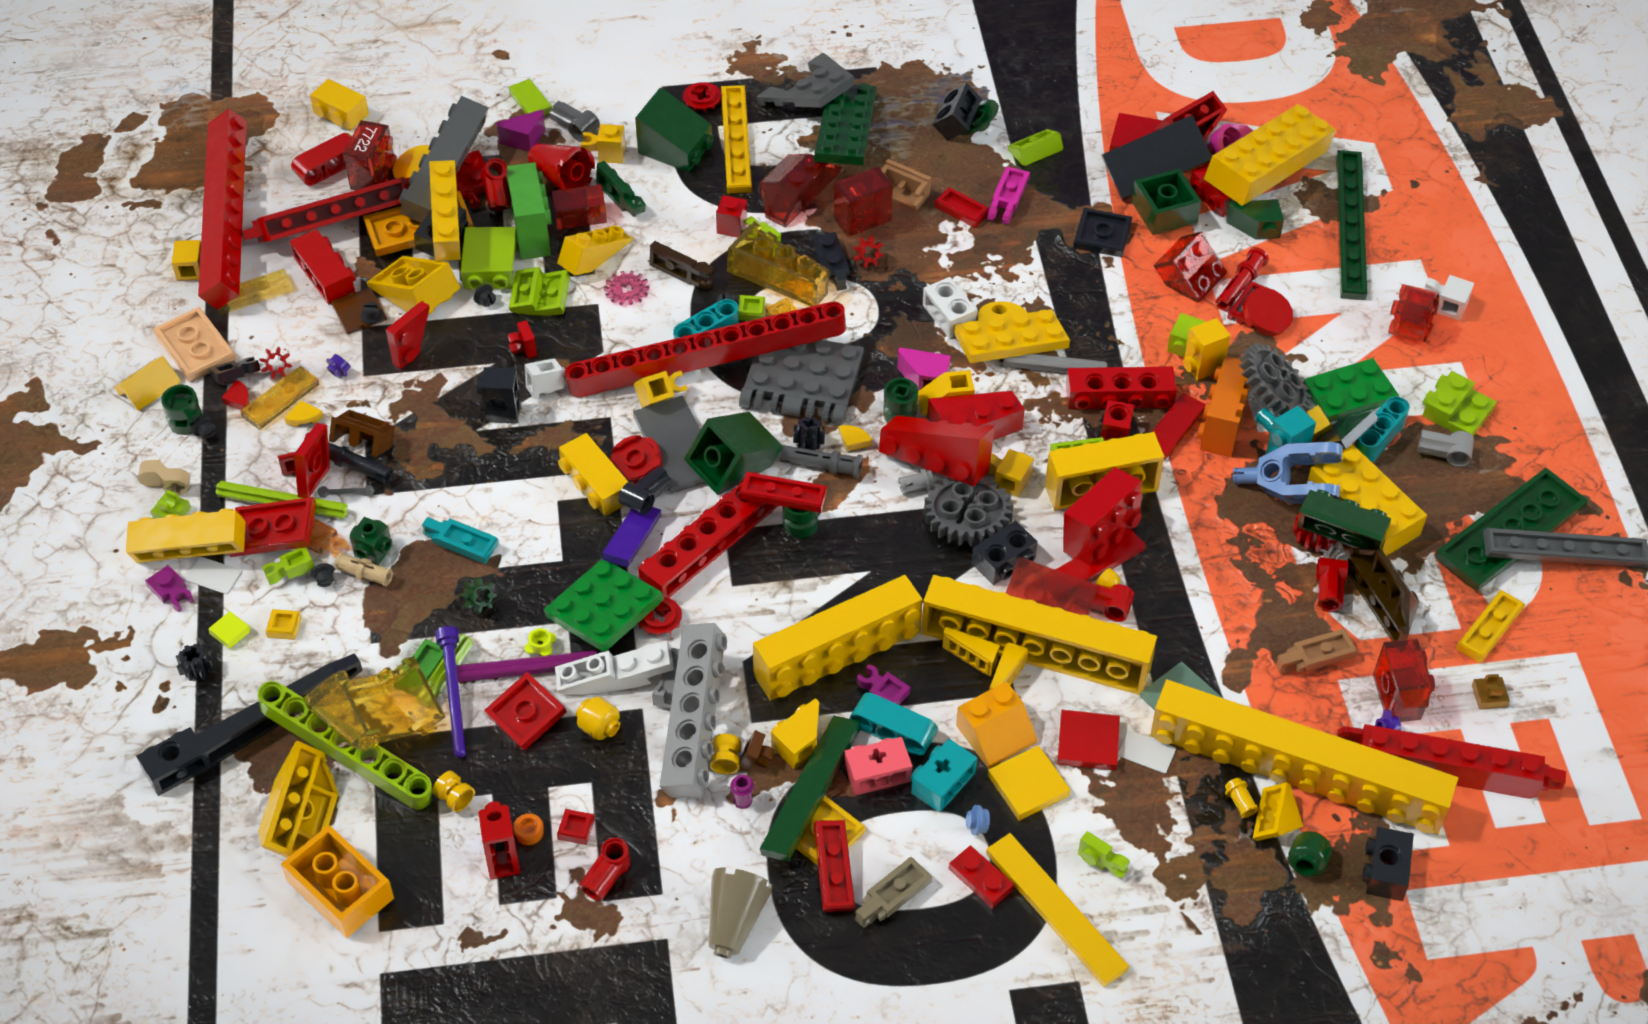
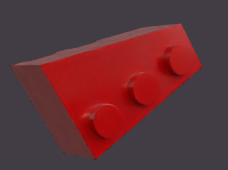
M1211 91L1167 116L1152 132L1193 115L1204 141H1206L1212 130L1226 113L1227 108L1216 93Z
M1013 391L928 398L927 420L930 422L944 420L950 421V424L959 425L973 423L974 426L978 427L992 425L995 426L994 441L1023 430L1025 408Z

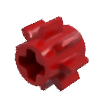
M869 236L868 241L859 237L860 244L852 246V249L857 251L858 254L853 259L855 261L863 259L862 266L865 268L868 266V262H872V264L877 266L876 260L879 257H884V254L879 250L883 244L881 242L873 244V236ZM867 246L870 247V248H873V249L870 251V253H871V256H870V257H868V256H866V255H863V254L866 253V249H865V248H866Z
M278 346L275 353H271L266 348V358L258 359L265 364L261 372L271 371V379L275 378L276 373L286 377L283 370L286 367H292L291 364L286 362L290 354L281 355V349ZM275 355H278V360L282 361V366H277L276 370H272L273 366L268 364L269 359H274Z

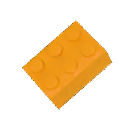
M330 825L326 826L281 863L287 882L346 939L394 899L389 880Z

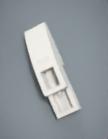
M667 640L616 656H612L609 651L555 667L556 685L559 694H599L637 688L651 684L650 677L674 670L671 645Z

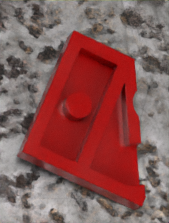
M420 301L386 329L392 363L399 369H402L419 355L430 306L424 301Z

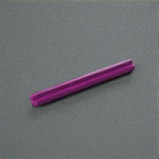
M584 651L456 665L458 682L520 676L526 672L529 674L555 672L556 666L596 655L597 652Z

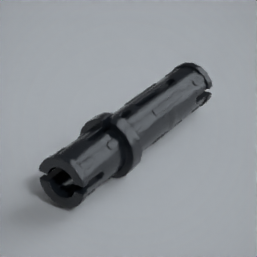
M328 442L330 460L336 466L348 467L384 484H388L392 479L393 475L388 473H393V468L350 451V448L347 446L340 447Z

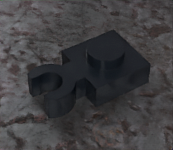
M248 357L239 362L231 361L209 368L212 379L222 385L233 384L236 379L244 377V374L261 370L259 361L255 360L254 357Z

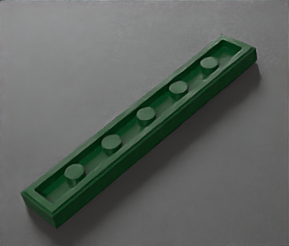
M833 715L759 848L762 856L787 862L790 861L845 760V750L851 749L862 728L860 721Z

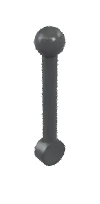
M367 485L365 488L328 489L326 486H321L317 492L321 498H325L329 494L365 493L370 496L374 494L375 489L372 485Z

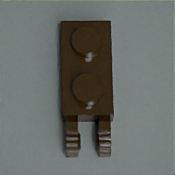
M657 241L650 245V266L689 285L692 284L701 289L712 288L713 280L710 277L714 274V268L711 264L697 262V260Z

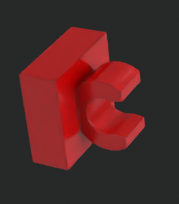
M527 320L517 323L518 332L507 335L512 354H517L524 350L527 359L537 356L535 337Z

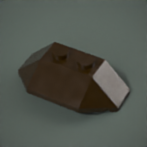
M1347 549L1344 560H1348V576L1398 652L1404 650L1419 606L1416 593L1410 590L1404 581L1401 571L1395 568L1382 549Z

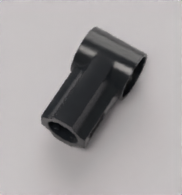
M661 467L653 469L636 484L632 481L627 482L619 493V503L641 515H646L652 509L655 499L671 487L672 479L665 469Z

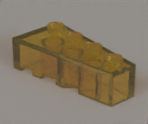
M755 221L728 248L727 272L809 306L819 305L828 295L830 271L810 257L797 254L795 248L790 244L783 245L777 241L776 235L770 231L765 233L760 229L761 225Z

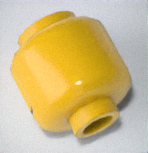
M596 696L585 699L576 711L578 727L596 740H603L608 736L612 737L620 728V712L618 708L602 697Z

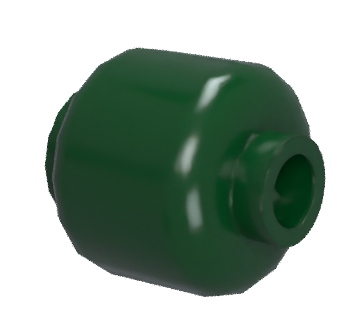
M1305 831L1298 834L1293 840L1288 853L1290 866L1302 876L1313 877L1322 874L1327 868L1332 855L1331 844L1325 836L1317 832Z

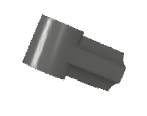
M557 101L550 112V119L567 128L571 136L577 141H583V132L593 133L600 127L599 119L592 111L585 110L582 113L565 102Z

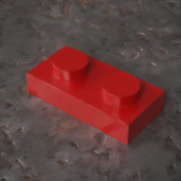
M971 845L949 863L948 869L991 908H994L1014 890V883Z

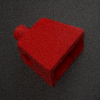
M497 801L490 802L485 806V809L478 812L490 879L520 874L509 806L502 805ZM504 841L505 850L501 852L495 851L494 843Z

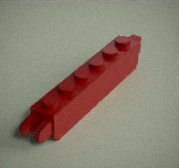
M400 177L259 217L257 220L252 221L253 228L241 231L243 240L257 237L258 243H266L402 204L399 203V198L403 189H408L407 184H409L411 177Z
M1364 724L1363 729L1344 726L1338 729L1337 732L1340 738L1459 777L1456 786L1532 799L1537 797L1540 791H1548V789L1562 790L1566 783V771L1545 764V756L1368 724Z

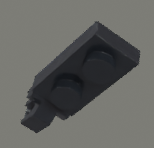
M836 232L812 236V246L824 278L833 279L837 291L847 289L846 276L850 275L849 265Z

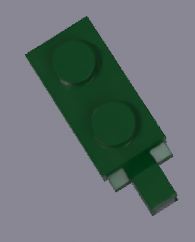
M605 161L597 163L596 184L622 211L627 210L633 217L642 212L644 213L646 209L645 202L640 196H635L630 185L618 176L616 170L611 168Z

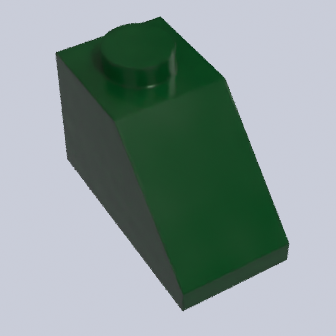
M1278 199L1253 200L1243 206L1236 201L1229 202L1225 219L1227 224L1255 240L1281 237L1284 219Z

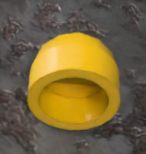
M1108 568L1100 575L1096 584L1111 588L1115 584H1121L1118 574L1111 568Z

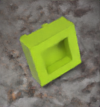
M166 490L150 512L153 519L165 518V516L170 514L184 516L190 510L191 505L189 500L179 497L175 492Z

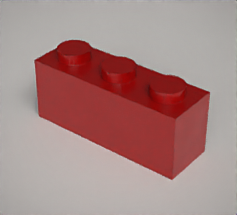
M315 229L289 241L294 260L328 305L335 299L347 296L349 292L355 293L353 283L356 281L355 274L350 267H345L340 253L333 251L332 244L327 236L323 237Z

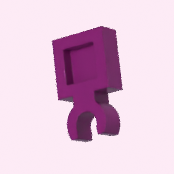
M169 565L145 580L147 587L163 603L170 599L173 609L177 612L182 611L179 604L180 600L186 599L191 604L194 602L191 592L186 589L185 581Z
M868 664L866 666V673L871 676L870 678H864L860 674L857 675V684L861 688L870 689L869 693L878 695L898 705L910 694V687L889 672L881 677L878 675L877 668L873 665Z

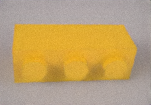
M587 433L559 447L560 459L558 463L561 470L565 474L569 473L573 478L576 488L580 492L584 491L590 505L594 509L598 508L604 516H607L624 506L619 503L618 498L621 489L628 481Z

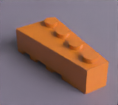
M1225 355L1223 364L1216 367L1214 380L1217 383L1211 385L1208 397L1211 403H1206L1203 419H1206L1205 423H1200L1197 438L1202 439L1200 446L1202 451L1232 457L1251 387L1245 383L1248 381V378L1241 374L1244 370L1239 366L1242 363L1239 358Z

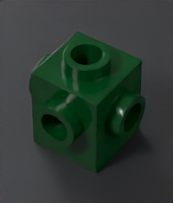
M364 516L360 523L355 525L350 532L349 539L354 557L369 559L378 566L393 546L389 527L380 520H372Z

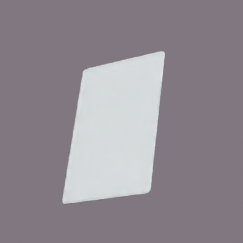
M199 557L184 580L228 594L242 570Z
M1128 730L1118 751V756L1166 773L1176 747L1163 744L1155 739Z

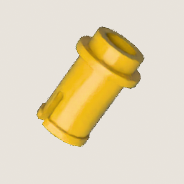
M1235 778L1225 785V794L1227 797L1232 798L1242 818L1250 817L1259 808L1247 790V782L1242 781L1241 778Z

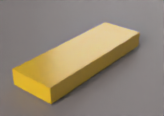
M1500 590L1458 642L1456 649L1481 664L1523 611L1525 603Z

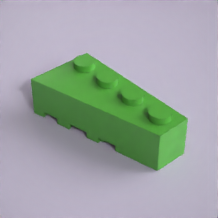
M535 162L507 166L508 187L521 260L551 256L547 224H552L542 171L537 172Z

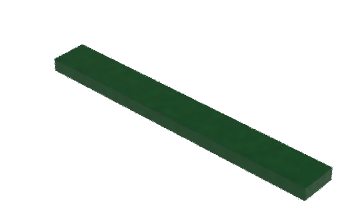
M1337 150L1336 176L1340 298L1366 300L1367 271L1362 152Z

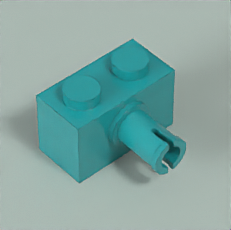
M1299 406L1294 407L1279 417L1273 415L1269 409L1263 408L1257 413L1255 419L1257 423H1260L1270 433L1266 454L1285 444L1312 442L1316 422Z

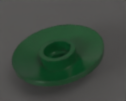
M992 99L981 101L969 130L961 135H970L986 130L998 113V103Z

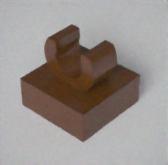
M756 730L753 732L745 744L739 768L749 771L754 763L760 767H767L768 762L773 758L775 750L763 745L766 734Z

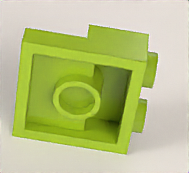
M1451 370L1448 376L1444 374L1440 376L1435 385L1437 389L1435 392L1429 390L1422 402L1425 405L1422 417L1453 433L1465 431L1474 436L1494 410L1497 401L1473 390L1475 382Z

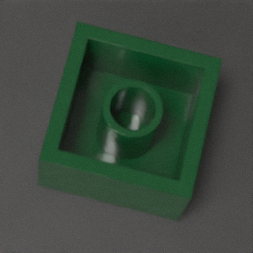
M1180 168L1134 180L1131 202L1152 235L1198 223L1201 200Z

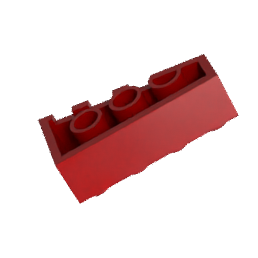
M895 416L881 428L879 452L975 486L989 473L995 426L985 425L984 427L974 426L973 423L959 425L950 424V421L944 420L930 422L925 418Z

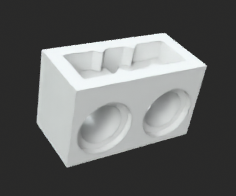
M951 277L923 289L924 308L949 339L955 336L954 324L976 321L978 310L975 303L968 300L961 286L956 285Z

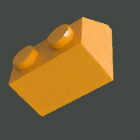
M1007 681L957 708L956 727L988 769L1036 744L1038 741L1023 701Z

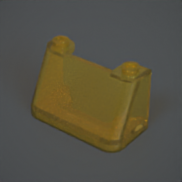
M414 656L404 658L401 661L402 664L393 671L390 667H386L377 675L350 680L346 671L334 673L303 699L309 711L353 748H361L362 751H367L382 742L418 733L421 736L428 735L438 728L437 723L446 718Z

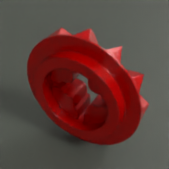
M694 83L683 92V102L686 103L687 107L693 108L695 112L699 109L705 112L708 108L714 110L715 105L720 104L721 92L717 86L711 83Z
M663 597L664 600L638 622L639 629H644L647 635L651 633L656 634L658 637L664 633L671 635L675 628H679L682 619L681 608L674 600ZM654 611L656 612V614H659V616H664V622H660V620L655 619Z

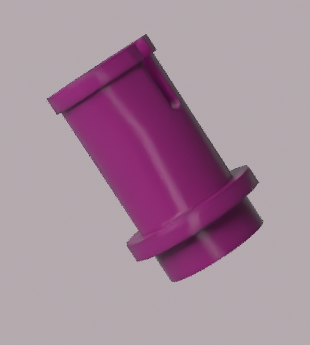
M738 775L730 783L731 792L734 794L733 803H736L735 806L739 809H747L752 804L754 782L747 775Z

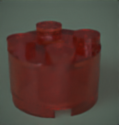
M1402 284L1399 291V301L1394 300L1391 307L1390 315H1393L1394 319L1390 323L1388 333L1419 342H1426L1434 325L1432 323L1433 317L1437 315L1440 294L1431 290Z

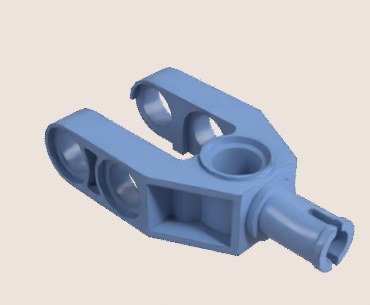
M1335 442L1285 444L1260 457L1257 467H1235L1233 473H1237V475L1233 474V481L1235 485L1258 484L1265 493L1289 504L1304 503L1309 491L1317 492L1318 489L1325 490L1331 493L1333 498L1339 499L1340 485L1337 486L1329 483L1315 484L1313 481H1308L1307 484L1289 485L1291 481L1290 468L1293 465L1339 463L1342 461L1343 446ZM1279 471V474L1276 477L1271 478V475L1274 472Z

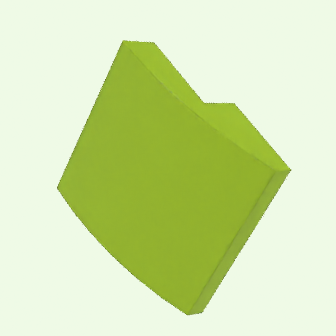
M540 267L516 270L509 310L526 315L550 316L564 314L570 282L568 271L543 273Z

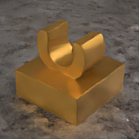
M1488 674L1485 678L1473 680L1472 688L1479 709L1508 707L1510 699L1503 677H1499V674Z

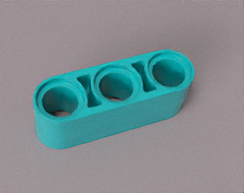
M731 299L718 301L676 325L673 329L674 339L739 324L738 304Z
M1397 396L1387 399L1376 412L1377 421L1356 440L1354 446L1371 462H1374L1403 429L1410 409L1408 401Z
M873 693L863 694L849 719L860 721L861 731L881 740L902 737L906 750L919 756L926 753L938 732V726L931 719Z

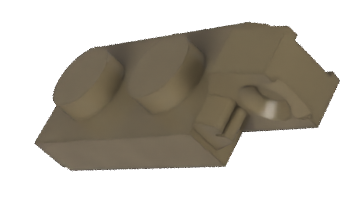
M909 857L867 891L866 896L862 899L864 905L856 910L855 920L865 928L875 921L876 918L880 921L886 917L888 918L932 883L933 877L914 858Z

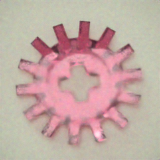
M620 271L621 275L619 276L611 275L613 281L608 279L605 281L609 285L604 286V291L608 292L605 294L606 298H612V303L620 300V306H623L626 300H628L630 306L633 305L632 299L639 303L642 302L640 297H647L648 293L646 291L650 290V286H644L648 283V280H641L643 275L639 273L635 276L634 271H630L629 274ZM631 286L632 291L628 290L626 293H623L621 287Z

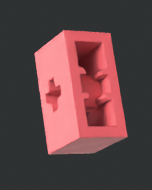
M902 737L886 738L878 743L866 746L857 745L849 750H845L844 767L854 796L912 781V764Z

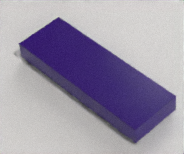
M652 507L646 515L630 510L603 551L602 560L629 567L661 518V509Z

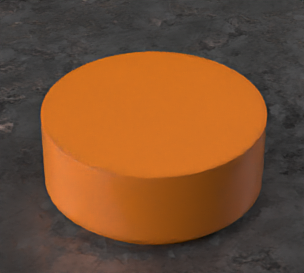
M535 814L519 816L513 824L515 839L523 845H533L539 842L544 835L541 818Z

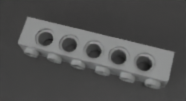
M716 623L683 625L659 785L670 798L704 797L705 786L709 783L708 764L709 758L713 755L712 735L717 726L715 712L716 705L720 701V677L724 673L723 653L727 649V637Z

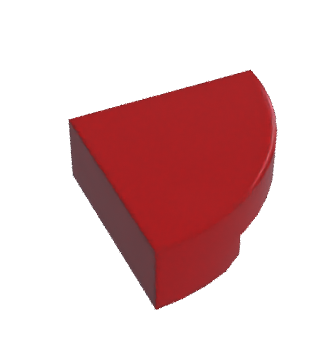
M236 379L222 396L223 404L246 412L250 405L246 386Z

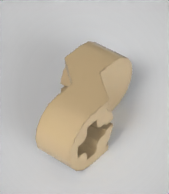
M145 460L140 464L138 481L144 486L161 487L164 491L169 490L180 496L189 491L190 474L180 468H167L160 460Z

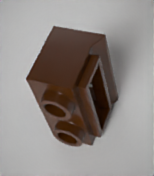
M349 409L338 417H331L329 442L334 443L347 433L349 434V444L352 447L361 444L362 439L373 442L372 456L378 457L392 447L395 426L390 425L389 422Z

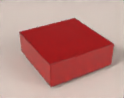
M565 809L557 832V839L587 845L595 821L594 814Z

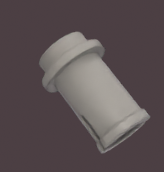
M921 469L920 473L899 477L898 483L902 485L900 486L901 493L906 494L923 488L929 490L930 486H934V478L930 470L925 471V469Z

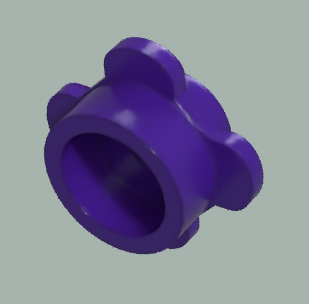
M1384 710L1382 717L1375 722V726L1401 730L1399 718L1392 716L1390 710Z

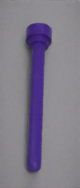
M444 626L435 631L436 644L443 650L454 755L457 758H463L466 754L455 657V648L459 643V631L454 626Z

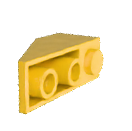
M615 225L567 236L564 239L557 264L575 276L592 272L629 244L633 237L625 233L623 228Z

